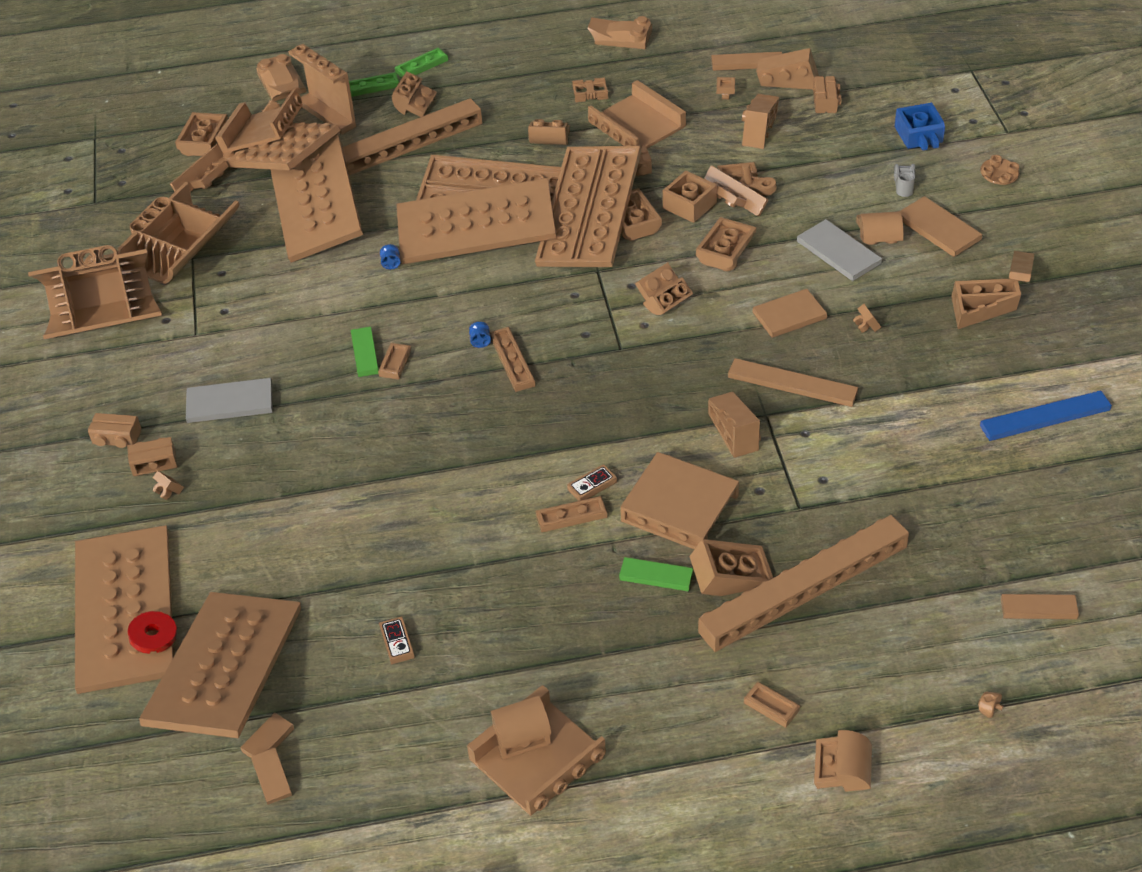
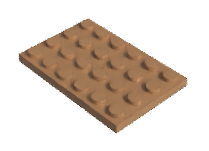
M291 122L281 139L224 153L223 157L218 161L225 160L229 167L291 170L336 135L340 129L338 124Z

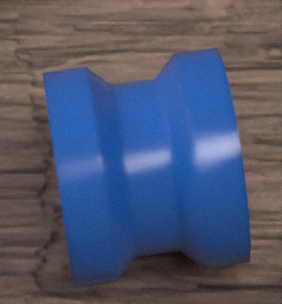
M388 244L380 249V260L383 268L391 270L400 265V254L397 246Z
M475 322L469 327L470 342L474 347L483 348L490 344V330L485 322Z

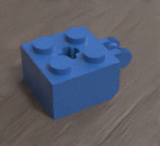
M932 102L896 109L894 127L907 149L920 147L921 150H927L928 145L938 148L939 143L943 142L945 124Z

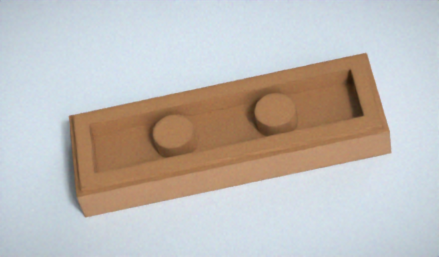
M599 496L537 510L536 518L542 533L607 518V510L602 497Z
M1001 595L1003 618L1078 619L1079 613L1075 595Z

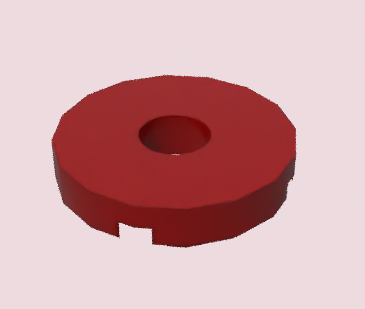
M149 611L136 616L130 622L127 633L130 645L135 650L147 654L154 651L159 653L170 648L175 642L177 627L175 621L168 614L160 611ZM150 630L158 631L156 635L146 634Z

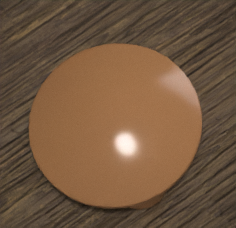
M992 155L989 160H986L981 165L980 171L982 176L989 182L1007 185L1018 179L1019 164L1002 159L1000 155Z

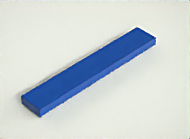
M1100 390L981 420L980 427L988 440L992 441L1110 411L1112 405Z

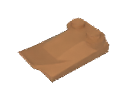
M640 16L634 21H613L592 17L588 30L591 32L597 45L646 49L652 32V23L645 16Z
M280 54L273 58L262 59L257 64V74L272 101L287 98L293 89H296L298 94L306 92L304 84L292 65L290 56Z
M192 112L175 142L176 148L186 156H203L217 142L215 137L228 119L227 114Z
M639 188L631 191L621 231L622 237L629 241L653 235L662 225L661 217Z
M720 217L696 248V256L706 266L715 267L723 271H731L736 268L737 259L756 233L757 227Z

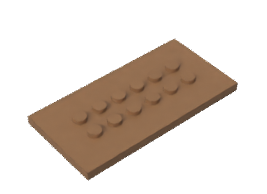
M339 132L291 170L271 169L287 255L291 263L363 235Z
M640 146L567 147L551 202L556 239L540 241L535 259L537 267H613L641 155Z
M431 155L416 200L548 178L552 202L561 167Z
M548 178L397 204L399 248L402 264L556 239Z
M166 525L75 541V690L77 694L162 679L174 657V643L163 652L142 653L130 645L127 633L130 622L141 613L160 611L172 618L169 535ZM150 630L146 634L156 635L158 631Z
M210 592L139 718L140 725L239 739L301 611V603Z

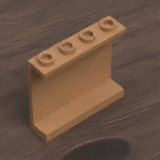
M304 44L288 51L289 55L304 64L309 93L301 97L302 108L324 123L338 124L339 133L342 135L354 129L356 122L347 72Z
M636 80L632 83V95L602 112L589 106L588 120L592 125L623 146L649 148L686 127V111Z
M293 89L281 107L252 115L246 102L240 103L215 137L222 153L281 139L303 106L302 98L298 95L296 89Z
M657 452L621 505V522L695 549L702 539L708 540V533L731 497L734 499L738 498L739 481L673 458L670 455Z
M543 685L524 700L540 696L551 728L550 745L503 760L493 725L467 745L469 759L530 816L536 811L543 810L555 795L562 794L574 779L581 778L592 764L600 762L606 753L605 739L601 736L594 741L550 702L549 690Z

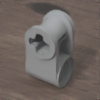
M895 164L894 181L896 193L899 196L909 197L913 194L915 164H911V166Z

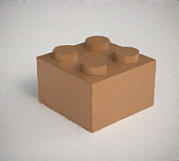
M684 171L663 190V209L693 223L717 203V184L688 171Z

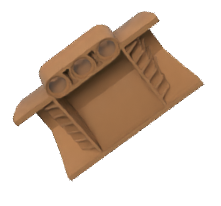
M184 182L169 198L159 197L155 199L130 224L132 235L117 248L118 253L123 254L147 249L148 254L146 256L145 268L148 278L162 284H167L230 220L239 208V202L235 200L221 216L218 213L213 214L212 211H205V208H198L197 205H193L189 183Z
M105 245L62 254L57 260V267L28 272L29 276L39 280L46 290L51 315L43 338L49 339L162 316V312L152 296L145 268L148 250L143 249L119 254L116 248ZM107 249H111L114 252L113 259L109 261L104 259L103 256ZM87 253H91L94 257L93 262L89 265L83 261V257ZM67 257L73 260V265L69 269L63 266V260Z

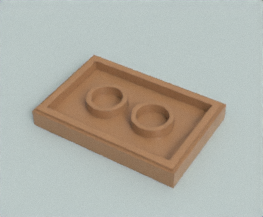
M808 289L753 307V314L772 338L827 319L826 311Z

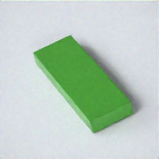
M436 48L396 66L395 72L401 78H403L406 71L417 75L448 61V55L439 48Z
M396 72L349 81L351 97L394 89L399 84Z
M371 327L351 330L358 377L378 374Z
M624 557L619 579L621 581L689 591L693 577V568Z

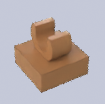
M717 77L716 94H722V99H729V94H735V77Z
M865 304L857 308L861 315L856 316L853 321L862 333L867 331L869 326L874 332L881 328V325Z
M158 470L153 476V479L158 482L154 486L153 491L157 494L162 492L160 497L163 499H169L172 491L180 494L184 488L172 477Z

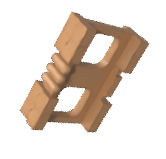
M605 77L594 78V81H572L575 102H585L586 99L592 100L596 98L597 100L608 99ZM594 86L595 88L604 87V90L595 91ZM583 87L587 90L586 92H576V89H584Z

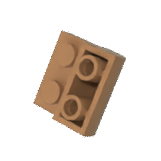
M407 71L393 92V104L404 115L409 111L423 117L437 92L422 85V78Z
M535 119L529 124L530 144L568 145V135L570 133V125L568 123H563L562 120L544 122L543 119Z
M900 211L856 215V223L860 228V237L863 243L875 245L878 242L893 244L897 243V241H903V221Z
M668 262L635 283L646 300L643 302L644 306L655 315H662L693 294L683 277L678 279Z
M540 696L491 711L493 727L497 735L499 751L503 760L551 744V728Z
M838 730V737L816 739L814 784L817 789L843 786L845 792L871 789L872 744L866 736L854 731Z

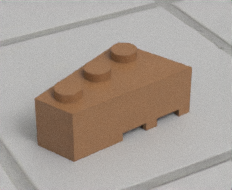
M810 48L758 59L756 72L761 86L813 89L814 78L819 76Z
M757 94L751 100V104L747 106V109L742 114V121H744L742 146L764 149L765 138L769 137L767 130L772 128L777 116L779 97Z
M1018 280L955 281L951 297L957 328L961 329L1017 310L1021 297Z
M734 392L709 398L708 414L732 456L736 458L758 451L759 441H761L759 432L760 420Z

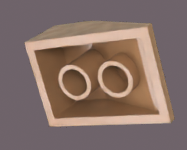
M702 539L690 555L701 594L724 596L745 592L758 587L765 580L773 578L762 546Z

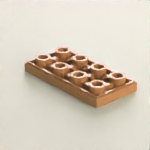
M925 196L900 210L902 221L905 225L953 257L982 240L983 234Z

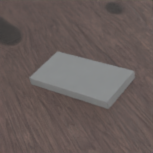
M826 219L797 236L798 243L852 281L882 263L881 257Z
M271 378L187 388V423L272 413Z

